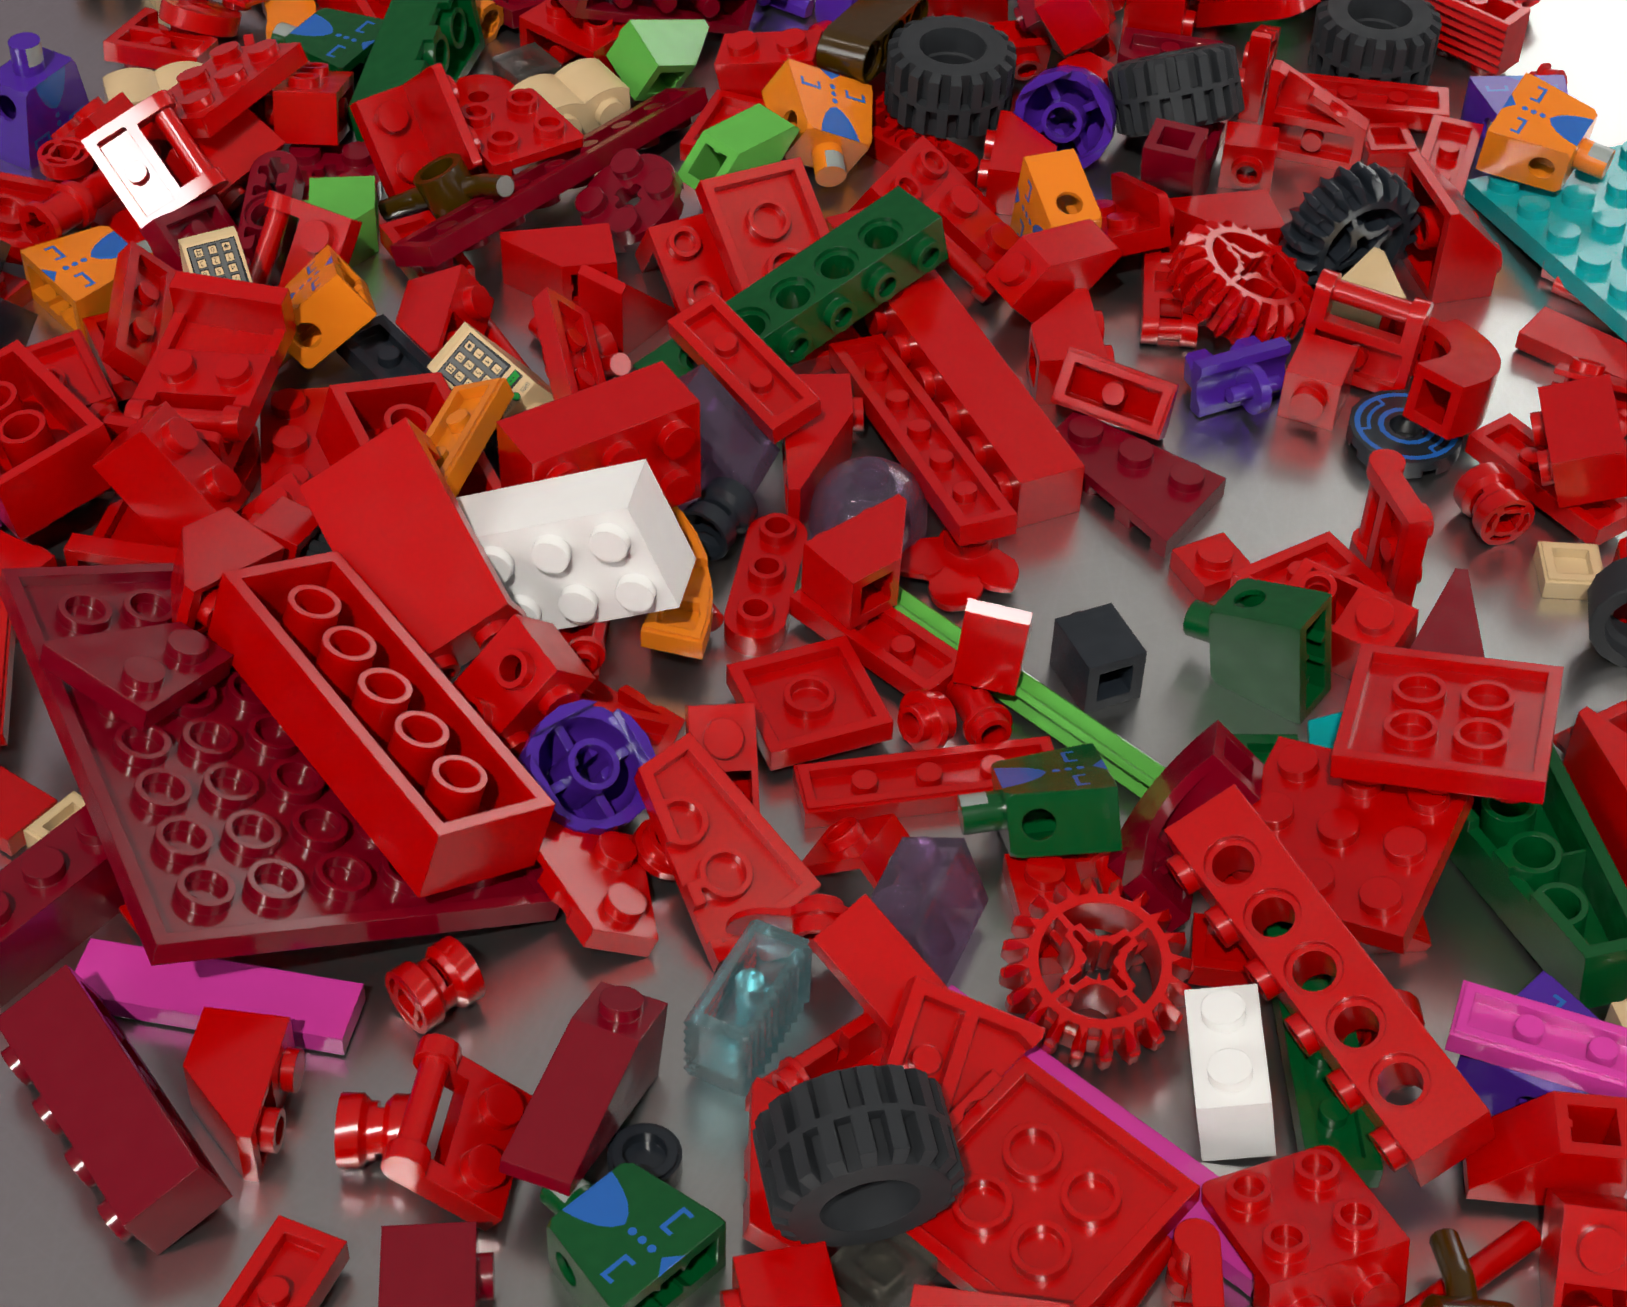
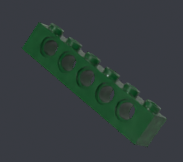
M897 186L725 303L788 367H791L948 259L942 217L900 186ZM672 338L633 364L635 371L663 361L700 401V429L735 405Z

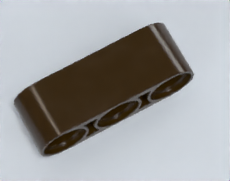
M857 0L824 30L816 53L818 68L864 83L871 82L886 68L889 39H892L893 33L898 28H904V24L912 20L920 21L923 17H927L928 0Z

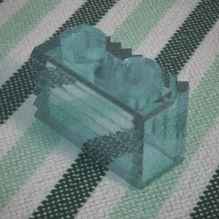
M758 919L750 921L683 1022L686 1025L683 1031L686 1035L683 1040L686 1044L683 1049L686 1053L683 1058L686 1064L683 1068L689 1075L738 1096H747L756 1077L765 1073V1064L771 1063L772 1054L778 1053V1044L784 1042L785 1033L791 1032V1023L797 1022V1013L803 1012L804 1003L810 1002L812 949L807 945L810 942L809 939Z

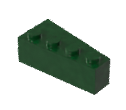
M391 0L349 106L358 100L403 85L429 66L437 63L442 64L445 73L450 75L455 83H457L460 77L467 76L486 46L476 1ZM348 106V126L355 133L356 140L364 142L351 109Z
M1553 745L1543 805L1526 802L1511 804L1500 802L1494 798L1474 796V804L1449 858L1541 968L1589 1009L1627 999V888Z

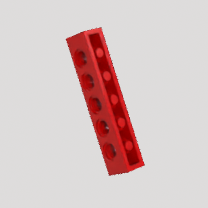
M1235 784L1164 829L1174 854L1165 862L1179 886L1188 896L1196 891L1201 893L1211 907L1204 912L1205 918L1217 937L1226 948L1237 942L1249 957L1250 961L1244 964L1243 968L1251 982L1258 985V992L1267 1002L1278 996L1291 1015L1284 1019V1023L1301 1050L1308 1057L1319 1051L1333 1071L1325 1076L1328 1084L1350 1114L1361 1108L1376 1127L1374 1131L1368 1134L1369 1138L1382 1159L1394 1173L1406 1167L1418 1185L1422 1187L1496 1138L1490 1110ZM1235 871H1252V874L1241 883L1227 884L1223 882L1228 875ZM1285 921L1293 924L1290 930L1283 935L1277 937L1262 935L1263 931L1275 922ZM1326 974L1335 977L1332 984L1323 990L1307 991L1302 989L1303 984L1315 975ZM1358 1029H1370L1378 1033L1377 1037L1370 1044L1363 1047L1355 1048L1343 1044L1345 1038L1351 1032ZM1401 1085H1413L1423 1090L1414 1102L1407 1105H1394L1385 1100L1394 1088Z

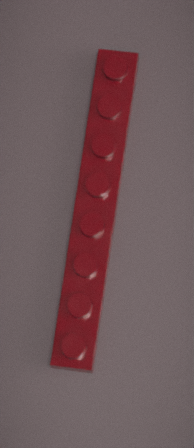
M705 87L664 89L585 134L583 147L540 160L513 175L511 178L514 181V191L510 196L483 195L475 197L392 244L390 248L396 267H421L423 273L438 272L450 267L454 263L453 257L457 254L486 246L491 241L489 236L498 230L517 227L526 221L525 215L534 209H543L561 201L560 194L568 189L587 186L594 178V174L608 166L612 157L617 152L626 148L643 150L653 147L661 142L660 135L667 131H676L691 125V117L700 113L708 103Z

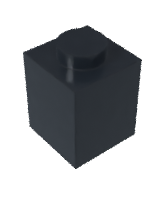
M1112 603L1055 618L1049 664L1080 710L1089 713L1140 698L1147 651Z

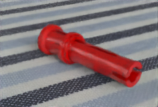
M149 141L158 155L161 154L157 146ZM100 169L79 182L63 181L56 185L52 195L43 201H32L21 207L19 211L21 228L35 245L60 238L73 228L82 229L92 224L97 210L117 198L118 194Z

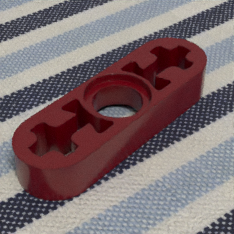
M281 150L267 152L258 157L250 168L237 231L248 269H250L263 226H258L256 223L263 215L267 214L269 207L264 206L268 190H273L270 183L276 182L277 192L302 200L305 185L304 177L296 158L289 152ZM290 215L268 285L275 286L280 282L296 232L298 217Z

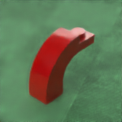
M1382 316L1378 329L1402 336L1405 323ZM1431 316L1412 374L1414 377L1402 416L1446 440L1464 436L1478 429L1485 419L1501 368V358L1497 349L1486 337L1462 321L1454 319L1442 322Z

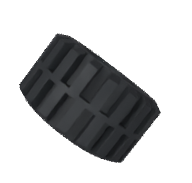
M1322 0L1317 6L1309 50L1308 65L1311 66L1310 72L1312 74L1427 85L1430 81L1442 26L1440 24V14L1434 11L1435 7L1430 2L1425 0Z
M954 15L923 17L920 21L912 20L904 24V28H898L893 33L892 39H889L884 91V105H887V112L891 117L897 118V123L903 127L913 128L916 133L928 134L941 139H968V136L985 135L987 129L996 130L1001 110H1011L1017 60L1014 43L1008 41L1009 36L1003 31L995 30V26L969 17H955Z
M1209 44L1144 56L1117 63L1107 71L1110 91L1113 93L1117 108V133L1129 137L1149 135L1156 118L1199 127L1231 119L1245 110L1236 48L1229 44Z
M871 1064L835 1070L806 1080L792 1087L791 1091L781 1094L768 1104L769 1109L758 1115L755 1121L756 1128L752 1130L771 1222L775 1230H780L781 1236L789 1240L801 1241V1244L825 1241L826 1246L829 1247L853 1246L876 1242L902 1234L936 1217L935 1214L948 1208L955 1201L954 1196L962 1191L965 1184L963 1179L965 1173L941 1086L935 1078H928L926 1072L916 1068L904 1069L903 1065L887 1064L873 1066Z

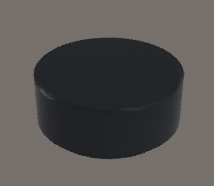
M653 1123L630 1125L619 1131L612 1138L608 1146V1173L621 1163H634L675 1188L682 1175L681 1144L675 1134L661 1125Z

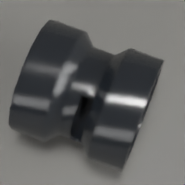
M716 477L701 490V497L697 498L698 501L692 502L682 511L697 532L707 554L708 561H717L724 557L733 547L737 539L736 536L745 533L758 516V505L754 496L744 485L728 477Z

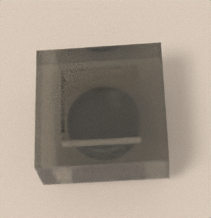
M536 42L492 57L493 75L503 77L514 85L534 75H554L562 68V64Z
M904 1232L876 1242L843 1246L830 1258L836 1285L863 1307H904L911 1300L914 1284L927 1285L936 1277L938 1258Z

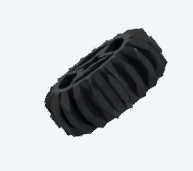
M1357 161L1350 170L1339 166L1333 178L1328 180L1320 177L1319 185L1311 193L1303 192L1305 200L1299 207L1289 209L1293 219L1280 228L1285 238L1278 245H1283L1282 251L1288 257L1297 259V269L1306 272L1309 276L1307 284L1313 290H1315L1318 278L1324 268L1339 272L1343 277L1373 247L1385 252L1393 269L1398 260L1409 257L1405 248L1418 238L1413 229L1422 221L1417 213L1420 203L1415 199L1414 193L1407 187L1408 184L1397 173L1393 174L1389 169L1381 167L1376 162L1366 166Z

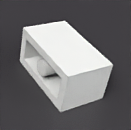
M1246 984L1184 990L1202 1162L1276 1156L1272 1098L1258 985Z

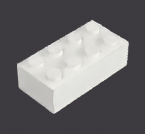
M646 459L456 497L458 504L508 595L514 603L525 611L527 617L553 623L557 630L680 607L696 557Z

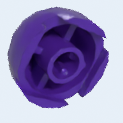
M1071 65L1044 70L1030 80L1020 92L1015 104V110L1013 111L1014 114L1057 146V151L1074 148L1083 169L1102 156L1114 137L1117 119V108L1113 93L1102 78L1086 68Z
M582 699L558 706L532 729L518 761L556 804L550 820L575 832L601 835L607 831L617 832L645 809L634 777L638 768L656 755L648 735L631 715L618 708L611 712L604 707L593 706L597 701Z

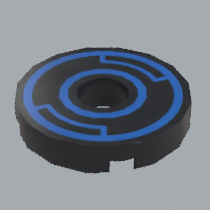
M1408 390L1378 391L1363 397L1352 407L1346 440L1348 445L1352 443L1357 449L1356 457L1366 466L1368 465L1369 456L1373 451L1378 449L1395 450L1405 458L1404 477L1406 479L1422 478L1423 471L1437 469L1436 475L1443 473L1459 458L1463 436L1446 440L1402 416L1409 394ZM1397 432L1407 433L1414 437L1401 436Z

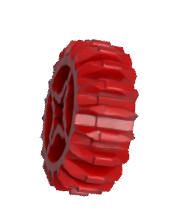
M1209 219L1205 225L1196 224L1193 230L1188 232L1183 240L1179 242L1172 253L1173 258L1168 264L1170 272L1166 279L1173 286L1171 294L1174 298L1184 302L1182 311L1193 314L1198 319L1197 326H1206L1213 331L1215 338L1219 336L1227 338L1232 345H1234L1237 339L1248 338L1252 335L1256 336L1261 342L1278 337H1283L1288 342L1290 339H1294L1306 323L1311 299L1314 294L1312 287L1307 284L1309 276L1306 272L1297 269V259L1288 257L1282 251L1283 245L1276 246L1267 239L1266 234L1262 236L1255 234L1248 225L1238 228L1229 220H1225L1220 224L1218 221Z
M1091 876L1082 881L1079 895H1075L1063 881L1055 886L1053 902L1037 894L1030 902L1029 912L1031 917L1021 914L1017 915L1011 926V932L1015 938L1003 942L1000 956L1009 964L1000 969L999 984L1001 987L1013 990L1006 997L1005 1008L1007 1012L1011 1014L1027 1013L1023 1018L1024 1020L1046 1028V1036L1041 1049L1049 1055L1056 1052L1059 1044L1071 1048L1068 1055V1063L1072 1068L1081 1064L1085 1052L1094 1053L1095 1063L1103 1071L1110 1067L1114 1050L1118 1052L1128 1065L1138 1061L1141 1054L1140 1044L1153 1052L1157 1051L1162 1047L1165 1040L1163 1030L1176 1031L1180 1026L1183 1015L1178 1007L1186 1006L1184 990L1192 989L1191 986L1183 981L1191 977L1194 970L1193 959L1178 955L1184 950L1187 943L1185 932H1165L1172 918L1169 908L1159 910L1151 915L1145 911L1150 899L1147 890L1137 894L1133 901L1122 898L1124 889L1120 879L1111 883L1107 894L1098 893L1097 885ZM1087 929L1104 930L1114 935L1101 937L1092 934ZM1049 943L1059 953L1057 962L1066 973L1061 977L1058 988L1052 993L1044 983L1039 967V955ZM1138 954L1144 959L1152 982V995L1145 1003L1135 995L1136 984L1126 972L1130 969L1133 958ZM1091 965L1092 973L1095 966L1101 967L1104 970L1111 966L1107 980H1101L1100 973L1096 980L1087 975L1083 979L1081 977L1085 966ZM1091 1008L1100 1011L1108 1019L1086 1017L1076 1012L1081 1009Z

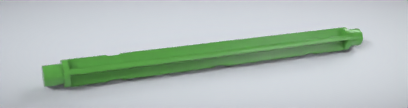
M899 586L897 605L894 608L958 651L962 628ZM1021 670L1015 696L989 690L992 696L1064 746L1072 747L1093 743L1113 779L1139 798H1142L1144 793L1166 768L1023 670Z

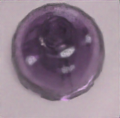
M872 456L844 460L831 467L814 488L808 523L811 539L818 533L827 531L860 514L863 510L900 494L907 500L903 552L915 545L920 538H926L928 523L927 500L914 474L899 463L882 457Z

